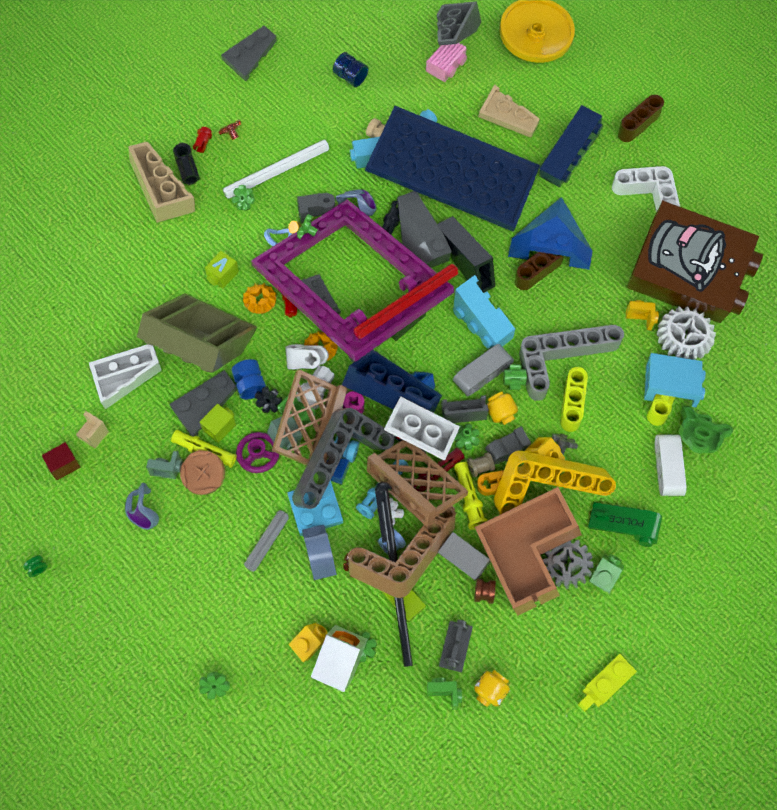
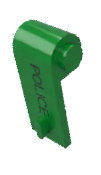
M594 502L588 528L633 535L639 545L651 547L653 544H657L662 515L649 510Z

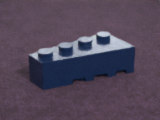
M581 105L540 167L541 178L559 188L564 182H568L573 169L579 165L582 157L599 136L603 124H601L602 115Z
M371 350L352 363L342 383V386L393 410L400 397H403L434 413L442 397L441 394L375 350Z

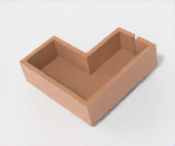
M558 487L475 527L517 616L537 607L535 604L537 601L542 605L560 596L540 555L582 534Z

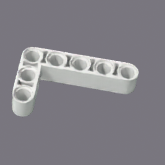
M659 166L622 169L615 174L612 184V190L615 194L652 193L656 212L662 200L680 207L673 174L669 168Z

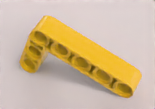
M515 451L508 458L494 496V504L500 515L522 505L530 481L602 496L613 493L616 489V482L605 469L525 451Z

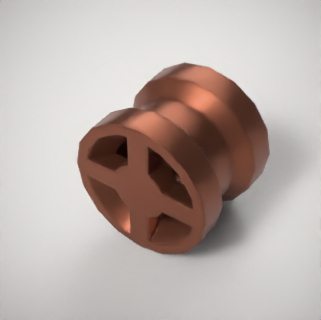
M477 578L474 602L484 600L493 604L496 581L484 582L482 579Z

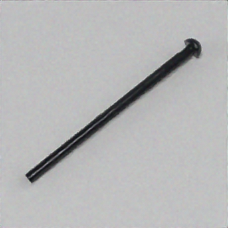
M380 482L375 487L382 543H387L389 560L396 563L398 556L388 491L392 490V486L387 482ZM394 597L404 667L413 666L404 599Z

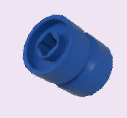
M253 359L244 360L232 367L231 371L237 383L236 386L240 398L246 400L254 399L256 392H262V388L266 387L263 377L260 376L261 370L258 361Z

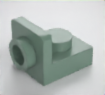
M173 451L171 462L163 458H156V460L148 459L146 468L150 476L176 479L178 472L181 470L183 459H181L178 451Z

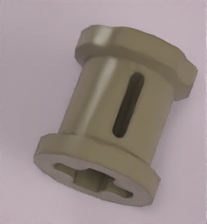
M489 452L475 459H467L468 468L473 478L477 477L479 473L495 470V464Z

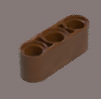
M655 94L646 98L622 119L618 138L623 142H631L660 117L664 99Z
M543 252L536 253L518 267L515 277L516 287L520 290L532 288L561 266L564 256Z

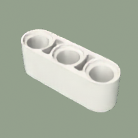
M656 435L655 454L660 495L685 496L686 478L680 435Z

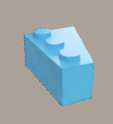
M474 275L455 289L453 312L458 319H462L467 324L468 329L473 334L476 333L481 338L486 348L491 349L497 344L503 347L513 339L515 328L500 308H494L488 300L491 296L488 292H482L476 284L479 280Z

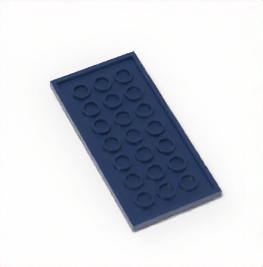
M394 106L366 165L365 171L514 232L540 165Z

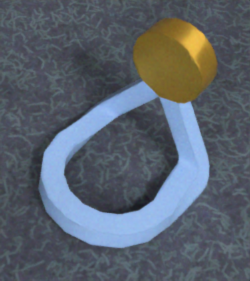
M291 221L288 229L278 231L267 229L264 232V237L269 244L275 246L278 243L270 237L269 233H289V237L298 231L301 224L298 221Z

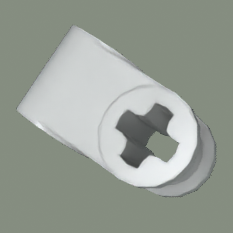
M295 344L285 347L288 369H314L324 364L328 359V351L320 345Z

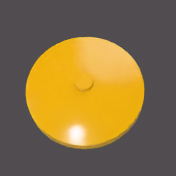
M518 0L512 3L503 13L499 31L503 44L512 54L526 61L544 63L560 58L569 50L574 38L575 27L570 14L554 1Z

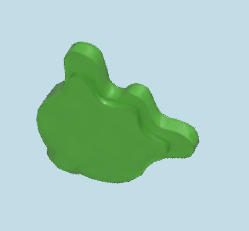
M683 406L680 410L683 422L680 426L679 434L682 440L695 453H714L718 451L724 438L731 436L733 433V428L730 425L714 424L711 416L698 414L689 406Z

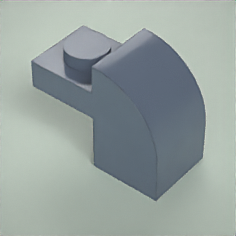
M320 525L303 529V537L314 580L337 575L325 526Z

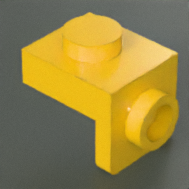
M641 300L629 302L626 309L627 319L647 320V330L649 331L652 330L654 324L658 323L659 313L655 311V303Z
M318 623L309 624L288 645L302 662H306L323 645L328 632Z

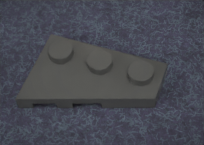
M262 26L221 55L222 60L242 79L247 81L252 70L258 67V62L261 58L266 56L276 43V35L266 26Z
M224 370L169 405L190 436L194 437L195 435L198 436V432L201 430L199 422L217 403L222 407L237 388Z

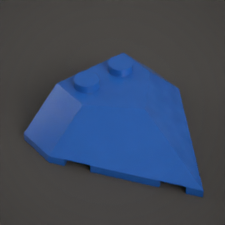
M561 197L512 238L508 257L528 260L530 250L570 257L569 267L589 270L593 251Z

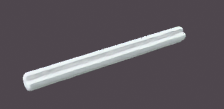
M326 140L317 142L224 187V195L229 199L235 196L233 191L239 185H246V189L252 188L328 151L329 145Z

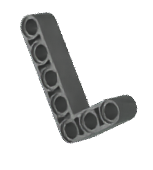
M345 408L334 411L293 493L292 500L294 505L304 509L317 507L351 437L373 450H386L394 444L393 434L385 431L383 426L355 409ZM344 414L347 415L346 423L343 421ZM362 425L365 427L364 434L361 432ZM335 433L338 436V441L336 443L333 440V436ZM380 435H381V437H382V443H381V444L379 443V436H380ZM325 453L328 455L327 463L324 462L323 458ZM315 473L318 474L319 478L317 483L314 482L313 478ZM307 493L309 496V500L305 504L303 498L304 495Z

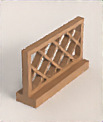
M298 369L294 376L272 451L307 466L332 414L337 409H342L348 388L342 385H332ZM301 378L308 381L310 389L302 390L299 384ZM319 387L329 390L327 398L324 400L321 399L317 388ZM312 391L317 403L309 406L304 394ZM300 396L305 407L299 411L296 410L293 404L294 398ZM319 405L322 415L321 418L316 420L311 408ZM306 410L311 423L303 425L298 414ZM294 416L299 428L290 431L287 421L288 418ZM313 424L316 436L310 440L305 428ZM300 430L305 443L297 446L292 434ZM286 436L292 445L290 450L280 447L282 438ZM306 444L310 451L309 459L302 457L299 450L300 447ZM325 453L323 457L325 463L328 458L327 453Z
M405 440L400 441L379 455L373 453L368 456L367 472L378 483H389L392 486V490L388 492L426 527L434 523L436 516L468 495V490L426 453ZM407 446L413 453L402 454L400 450ZM387 458L396 459V465L387 464L384 460ZM399 459L412 461V466L399 465ZM415 461L425 462L428 467H414ZM398 471L410 472L411 478H402ZM414 473L427 474V480L414 479ZM430 474L441 476L443 481L430 480ZM413 485L427 486L426 492H418L413 488ZM429 487L443 488L442 494L429 493ZM446 488L455 489L459 493L449 495L445 494ZM429 499L442 500V504L435 508L429 502Z

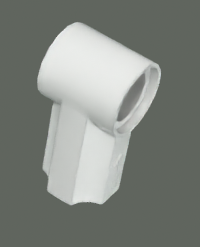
M318 366L313 373V376L328 383H331L334 379V373L325 366ZM308 382L301 385L303 391L310 389ZM319 387L317 390L321 399H323L326 389ZM312 391L304 394L309 406L317 403ZM300 396L296 397L302 403ZM316 405L312 408L316 410L319 405Z

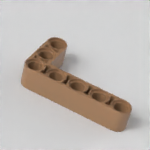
M451 506L436 516L434 523L426 527L423 525L396 563L364 548L352 549L348 553L349 574L353 578L397 598L407 596L454 531L455 508Z

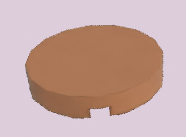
M199 450L191 453L182 463L180 477L183 485L192 493L208 495L221 487L225 479V467L218 455L210 451Z

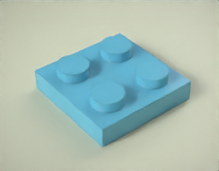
M331 480L319 504L313 509L296 507L292 500L294 491L287 492L300 536H303V529L324 525L326 529L343 524ZM307 493L304 495L303 498L305 504L309 500V496Z

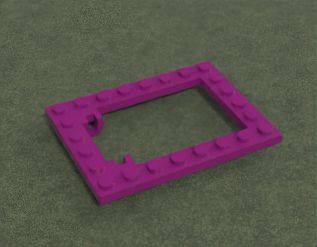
M348 199L311 222V226L318 229L315 236L306 233L299 239L297 238V232L251 260L252 266L355 362L454 293V287L449 282H446L362 339H358L354 335L353 329L358 324L367 320L363 311L357 309L349 317L343 319L284 264L343 226H347L405 275L399 281V287L402 291L408 289V292L435 275L436 272Z

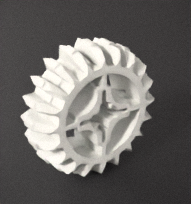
M687 306L684 311L678 307L676 311L671 310L668 314H665L658 325L657 336H659L658 343L663 344L662 350H669L668 356L674 354L676 355L675 357L696 360L697 357L701 359L705 354L709 353L714 345L716 332H713L714 325L709 324L710 318H704V312L698 314L697 308L690 311Z

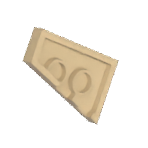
M494 85L479 111V117L525 136L532 137L540 119L524 106L517 105L512 101V97L508 94L505 96L499 91L500 88Z

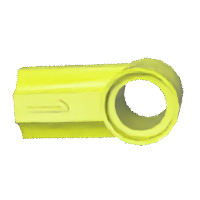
M656 394L647 413L648 421L656 426L664 424L671 412L675 397Z

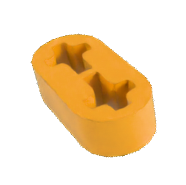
M504 470L482 474L477 481L478 492L484 496L495 495ZM485 480L491 484L490 489L483 485Z

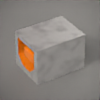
M334 625L325 637L311 678L344 692L353 680L368 639Z

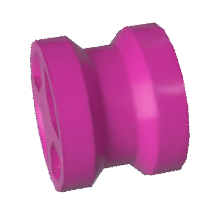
M355 391L348 392L343 402V409L352 408L362 414L364 412V397Z

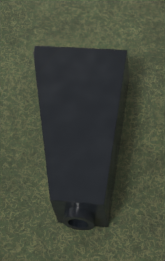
M453 216L438 223L437 225L444 234L452 251L450 258L466 280L475 275L479 280L476 284L483 293L496 287L493 257Z

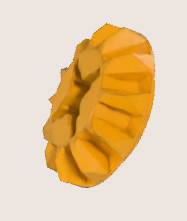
M255 283L254 286L248 287L247 291L243 293V302L250 312L263 314L274 307L276 293L272 287L266 286L265 283L262 285ZM262 293L263 298H261L257 304L256 297H258L259 294Z
M318 330L314 334L310 333L309 337L305 339L304 345L317 346L319 340H321L324 345L323 347L328 351L327 361L332 359L337 352L338 345L324 332Z

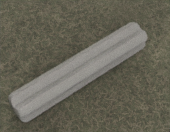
M279 510L245 561L244 566L248 570L256 571L286 524L289 516L284 511Z

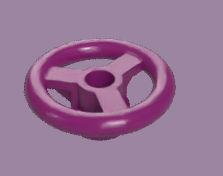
M250 433L239 442L236 449V458L239 465L246 471L263 473L273 468L277 463L280 454L266 451L265 443L260 440L268 441L273 448L274 442L267 433ZM249 442V456L244 460L243 448ZM256 449L261 450L259 453L254 452ZM262 457L271 459L263 466L255 467L250 465L256 459H261Z

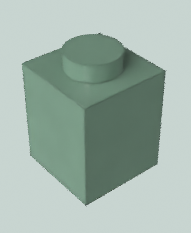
M282 417L272 420L267 431L273 442L275 441ZM293 417L288 418L287 424L290 431L298 429L299 427ZM300 430L292 434L297 446L300 445L302 439ZM286 436L282 438L280 447L290 450L292 445Z

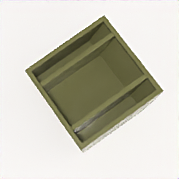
M185 293L143 313L137 337L144 340L148 345H155L163 349L165 353L174 354L182 358L184 362L193 363L203 371L213 373L243 353L257 326Z

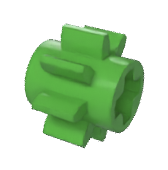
M510 364L509 369H504L503 383L504 385H509V390H520L521 385H526L527 373L526 369H521V364Z

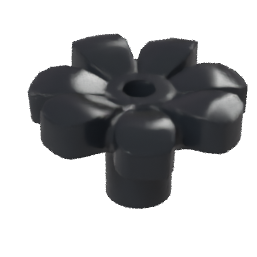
M268 386L263 387L262 392L257 391L255 394V399H257L256 406L258 408L263 406L262 411L264 413H269L270 409L274 413L277 412V407L282 402V397L277 396L279 392L276 389L270 391Z

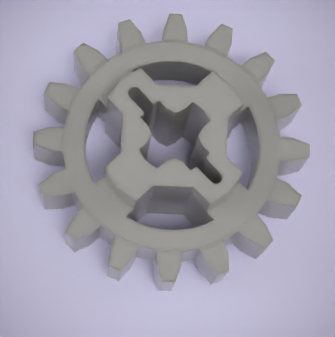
M570 540L552 549L551 552H545V556L548 559L542 560L545 566H547L546 568L552 580L556 579L555 584L557 587L564 583L566 589L569 588L570 584L578 588V581L585 584L584 576L591 577L592 575L588 569L594 567L593 562L589 561L592 559V554L586 553L588 550L586 545L580 547L579 540L574 544ZM573 551L579 553L581 557H576ZM568 556H569V557H570V560H571V563L569 564L568 571H567L564 564L567 563ZM553 568L560 570L563 576L557 574Z

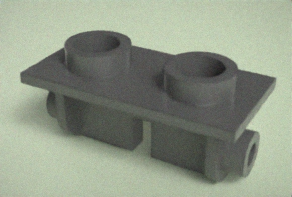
M457 620V622H449L439 667L462 673L473 626L466 625V621Z

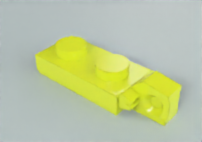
M619 654L585 687L583 692L587 696L578 706L585 712L593 703L597 707L603 705L637 671Z

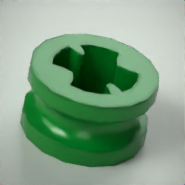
M41 555L32 557L23 565V568L28 571L29 577L40 575L48 567L43 562Z

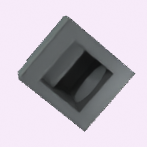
M329 193L298 196L297 203L301 223L304 222L308 214L313 217L322 216L335 207L334 196Z
M521 426L515 429L513 433L491 442L485 449L491 454L496 465L508 461L509 456L515 451H525L531 445V442Z

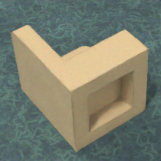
M86 411L83 415L87 422L78 431L76 436L96 449L109 431L103 421Z

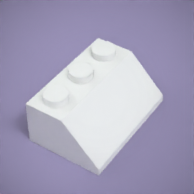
M400 397L384 430L445 461L460 426Z

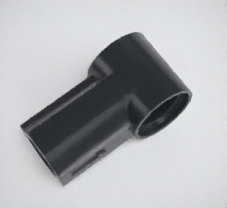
M179 143L174 147L173 153L183 184H196L200 177L191 148L186 143Z

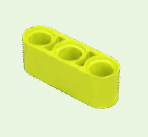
M581 367L572 368L565 382L560 424L567 432L576 431L583 418L588 375L586 370ZM572 378H577L581 382H575ZM570 397H574L578 399V401L574 402L570 399ZM567 417H574L576 421H570Z

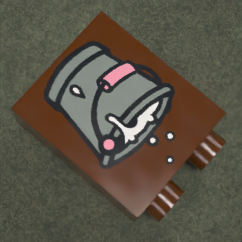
M662 200L626 288L680 307L681 309H685L688 306L689 310L693 311L697 308L698 314L704 312L705 318L721 323L731 312L740 315L746 304L749 291L741 289L740 286L744 276L754 277L761 264L763 254L754 251L759 236Z

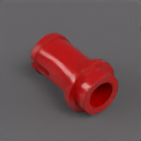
M203 126L198 129V136L193 145V149L199 153L205 152L207 143L212 138L211 129Z

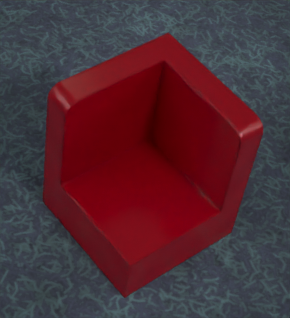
M66 442L42 455L49 471L56 480L81 468Z

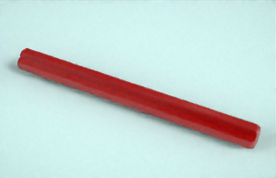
M454 264L448 265L353 329L354 335L358 339H362L458 275V268Z

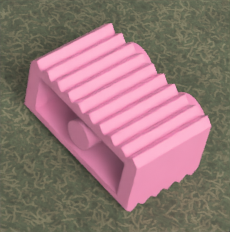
M460 43L441 45L426 61V72L446 82L449 77L452 78L459 65L462 66L466 62V46Z

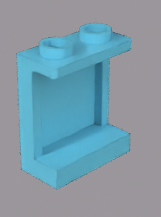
M651 353L646 364L644 400L653 401L655 395L659 394L692 400V407H697L699 401L703 400L705 395V388L702 387L705 379L702 361Z

